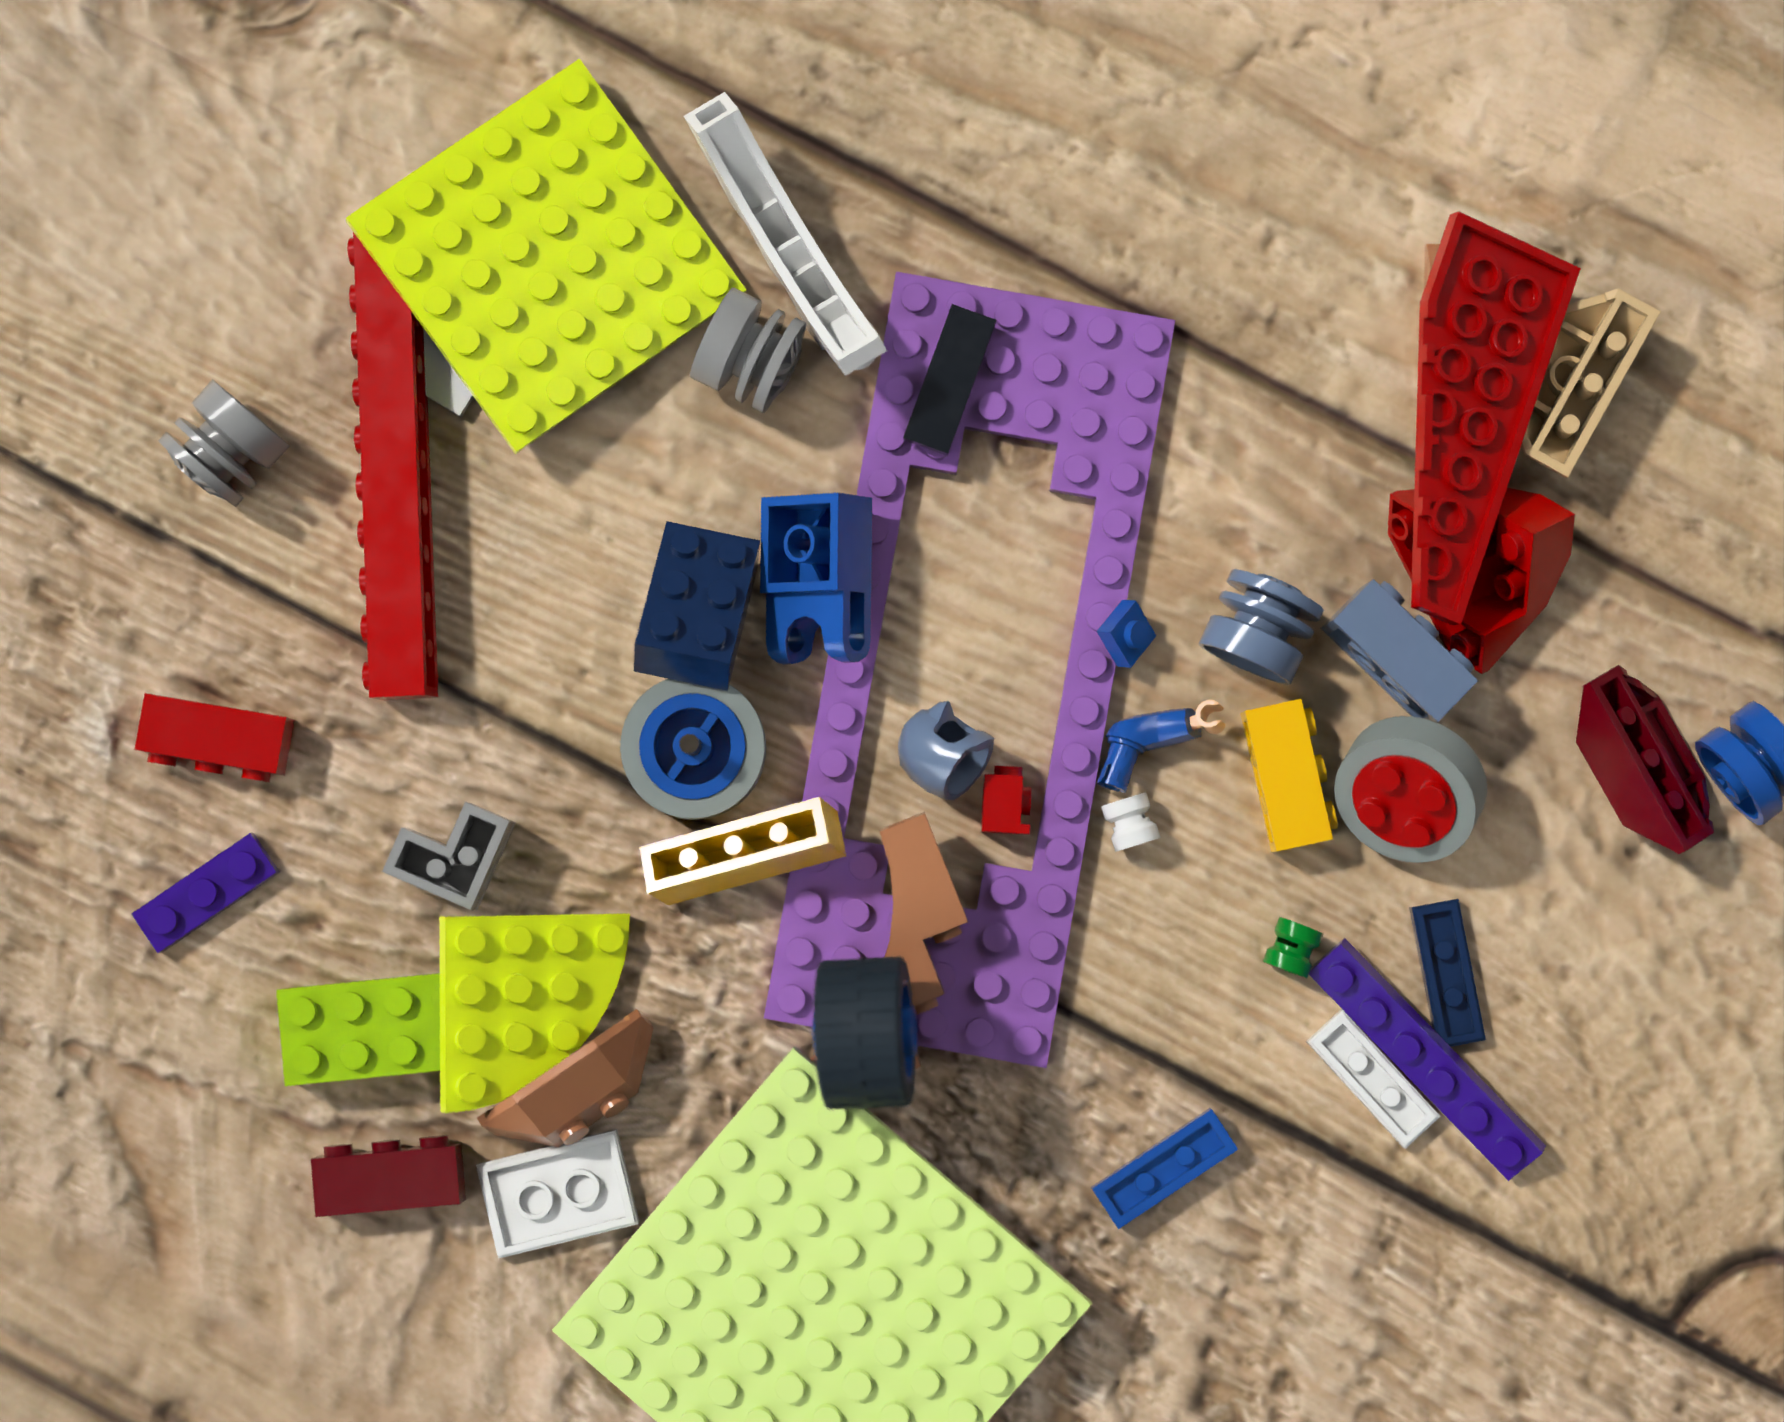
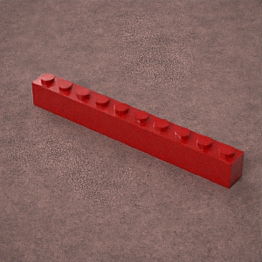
M353 232V238H349L347 244L349 262L354 266L355 284L351 285L349 289L350 307L353 313H356V331L351 334V351L354 359L358 362V378L353 380L352 394L355 405L359 407L360 425H357L354 429V444L357 453L361 454V472L356 475L355 486L357 497L362 501L363 520H359L357 525V537L360 547L364 548L365 565L359 571V587L362 595H366V614H363L361 617L360 630L363 641L367 643L368 662H364L362 667V681L364 688L369 690V698L384 701L438 698L429 417L425 381L424 330Z

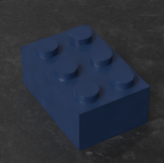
M666 521L635 640L634 672L728 691L757 573L760 540Z

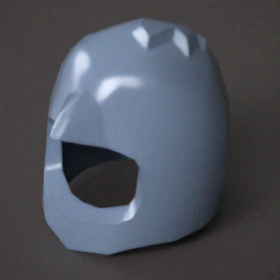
M949 701L938 702L930 709H921L905 723L898 740L900 766L911 780L925 791L945 800L954 801L967 792L981 776L993 752L995 738L984 731H976L954 716Z

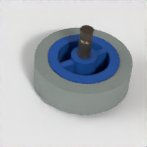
M666 679L647 690L631 708L622 729L620 752L626 776L643 800L670 816L700 820L716 817L730 811L752 792L759 781L765 764L766 739L762 723L755 709L744 695L733 686L729 685L728 691Z

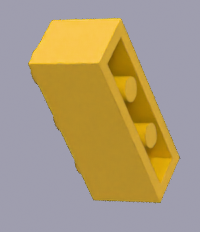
M1297 699L1240 713L1271 852L1332 840L1331 830L1337 829L1338 823L1332 801L1325 802L1321 783L1327 782V773L1322 755H1314L1310 736L1317 735L1312 709L1310 707L1303 708L1302 699Z

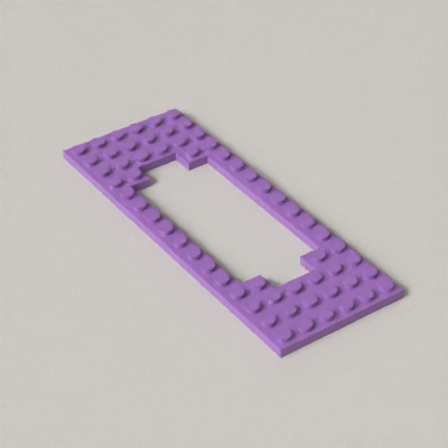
M896 272L883 342L887 351L881 354L856 494L857 496L872 498L870 649L864 659L855 663H843L828 655L802 799L803 802L821 797L838 811L846 857L789 872L764 1019L813 1027L814 983L817 967L822 960L885 956L890 940L893 897L889 894H883L888 866L884 845L846 839L844 837L910 467L956 475L964 429L1057 445L1049 491L1096 500L1032 869L1028 871L984 863L977 909L963 908L968 922L959 925L962 934L935 944L933 937L924 939L943 986L944 995L936 998L938 1006L916 1015L917 1046L1047 1068L1116 668L1115 662L1096 631L1118 604L1128 598L1175 320ZM954 304L997 321L947 456L905 441L903 436L950 307Z

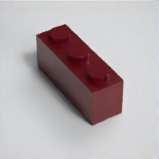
M448 1135L419 1138L420 1146L401 1148L400 1139L371 1142L372 1151L353 1152L352 1144L324 1146V1155L311 1159L315 1217L461 1204L466 1200L462 1143L449 1144Z

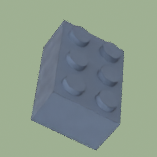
M1373 579L1359 588L1320 629L1410 716L1438 723L1478 682L1470 673L1474 666L1458 650L1453 648L1448 652L1436 640L1439 632L1427 619L1421 615L1414 619L1401 606L1405 600L1393 586L1386 581L1379 585Z

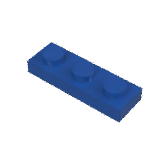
M1209 1108L1093 1185L1091 1189L1116 1227L1120 1229L1237 1151L1238 1148L1214 1111Z

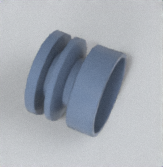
M1238 569L1231 570L1227 583L1244 595L1229 591L1221 592L1219 600L1229 609L1236 612L1235 616L1230 618L1212 615L1199 641V646L1210 654L1245 671L1277 683L1290 685L1302 661L1303 654L1286 642L1288 636L1311 639L1314 633L1311 627L1296 618L1317 622L1320 620L1324 609L1315 601L1303 595L1299 589L1282 580L1265 574L1257 575Z

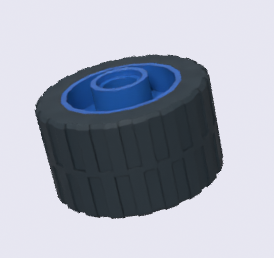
M901 956L822 960L817 967L814 983L813 1046L816 1057L818 1084L825 1107L834 1110L909 1106L913 1100L915 1088V1061L918 1036L916 1012L912 1001L907 963Z

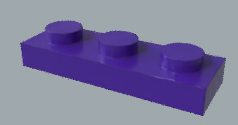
M249 833L134 911L131 915L156 952L163 953L276 876L280 871L255 834Z

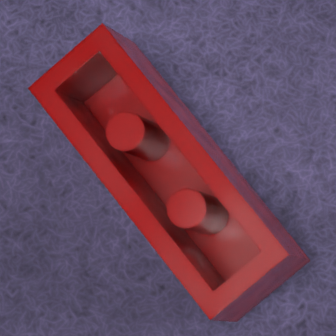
M145 693L134 750L148 752L147 762L176 767L177 758L195 760L194 770L223 775L224 766L242 768L241 778L270 783L271 773L285 776L295 720L283 716Z

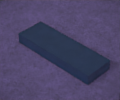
M1459 899L1409 907L1432 1028L1450 1047L1486 1040Z

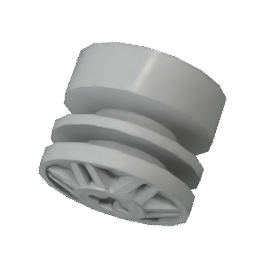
M733 287L720 303L703 336L691 367L690 377L719 392L728 383L732 375L739 377L735 399L743 403L754 386H757L752 407L764 413L773 400L785 389L795 370L802 352V339L807 324L795 317L784 334L781 335L780 331L785 319V312L778 309L763 326L758 323L762 307L761 300Z
M212 379L192 402L195 409L205 420L204 423L198 428L179 417L174 423L190 437L189 440L183 445L171 434L165 432L158 441L166 448L174 464L210 495L213 494L227 500L237 507L244 497L229 484L230 480L235 476L252 489L257 483L245 469L244 464L251 459L262 467L270 469L289 448V445Z

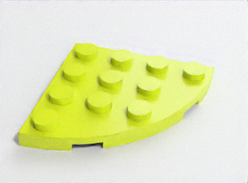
M629 913L439 917L440 1112L470 1111L500 1103L580 1049L598 1025L617 988L625 962L629 939Z

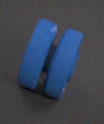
M1755 701L1748 702L1730 716V731L1722 727L1713 728L1695 742V749L1707 773L1732 805L1748 820L1757 825H1764L1783 810L1784 725L1763 705Z

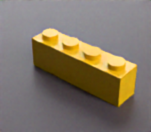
M821 797L640 847L647 893L666 905H672L846 857L838 811Z

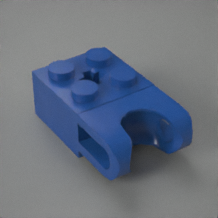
M825 493L761 498L760 593L766 594L767 652L777 663L782 665L796 664L806 660L811 655L815 632L819 626L822 631L825 652L831 658L843 663H855L868 655L871 643L872 593L871 497L844 493Z

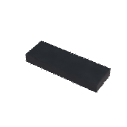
M954 304L951 305L903 440L948 456L996 325V319Z

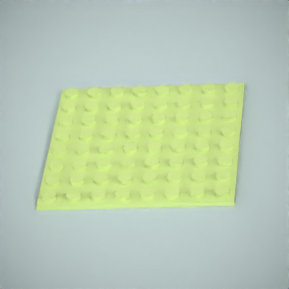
M794 1046L552 1331L657 1422H987L1092 1305V1301L867 1108L830 1110L825 1107L818 1084L816 1064Z

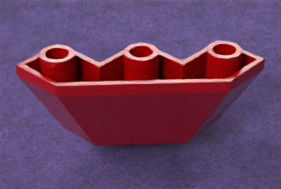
M1507 488L1462 623L1460 625H1450L1430 616L1448 652L1453 648L1458 650L1472 663L1474 670L1484 674L1494 666L1545 609L1571 556L1575 514L1541 494ZM1414 489L1398 490L1390 494L1388 536L1411 581Z

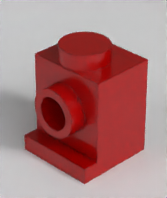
M994 766V774H984L980 832L1017 835L1030 834V824H1021V815L1030 816L1032 787H1023V767Z

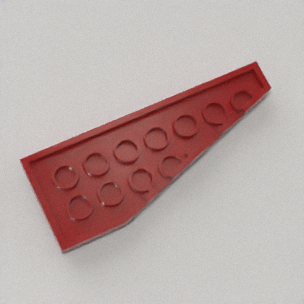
M1460 211L1449 216L1419 307L1411 608L1450 625H1460L1462 623L1581 268Z

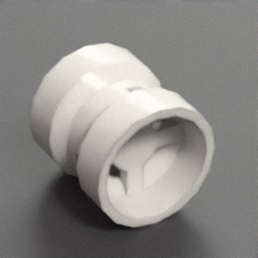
M1146 792L1101 806L1105 820L1110 823L1114 822L1116 826L1113 827L1114 833L1111 837L1115 852L1161 838L1157 825L1150 821L1149 816L1145 817V812H1148L1150 808Z

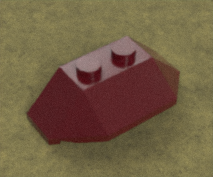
M1620 665L1611 668L1583 685L1576 744L1622 825L1678 854L1688 851L1712 835L1714 828L1713 822L1709 819L1710 803L1706 778L1659 695L1638 679L1627 675V671Z

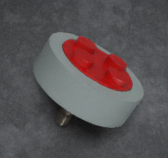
M1399 716L1378 721L1358 735L1337 771L1334 795L1338 811L1346 826L1366 846L1392 859L1420 863L1442 859L1458 850L1465 843L1484 808L1487 797V781L1483 766L1476 753L1455 732L1428 719Z

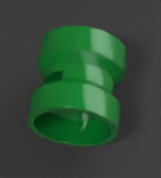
M1279 917L1274 929L1277 936L1275 943L1267 948L1262 962L1307 979L1312 967L1310 961L1311 953L1320 946L1324 933ZM1290 943H1294L1298 945V947L1294 948L1290 946Z

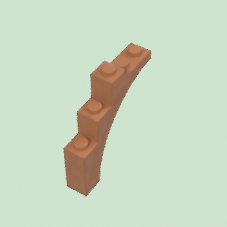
M925 812L884 827L879 831L890 866L893 897L890 940L884 957L901 956L907 963L912 1001L916 1015L938 1006L936 998L944 995L943 986L924 939L933 937L935 944L949 940L962 934L959 925L968 922ZM918 1053L916 1054L915 1069L921 1067ZM814 1055L810 1060L816 1064V1057Z

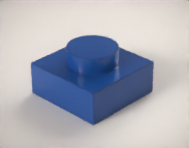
M1122 600L1096 631L1116 666L1131 668L1156 637L1154 630L1136 600Z

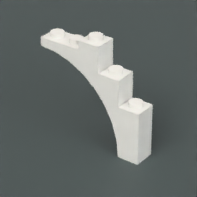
M723 92L686 114L684 118L731 205L746 223L770 269L785 287L802 321L806 322L808 332L821 349H825L845 376L855 370L868 367L876 357L887 350L880 336L851 298L814 241L770 167L738 107Z

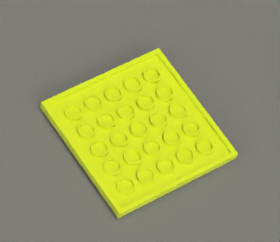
M580 58L346 217L349 227L515 454L712 317L730 289L734 287L744 293L747 291Z

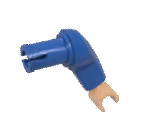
M1206 700L1198 705L1196 712L1192 708L1172 709L1132 716L1114 723L1106 734L1110 748L1097 784L1109 790L1126 793L1139 754L1200 738L1201 728H1204L1210 734L1221 733L1225 729L1226 724L1222 720L1207 723V718L1211 713L1220 712L1224 708L1215 700Z

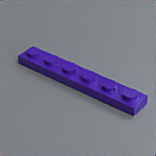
M1346 938L1341 940L1311 967L1309 975L1508 1181L1543 1154L1546 1145Z

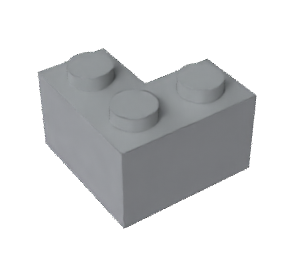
M465 802L447 844L412 829L401 827L382 872L469 910H478L516 822L472 803Z

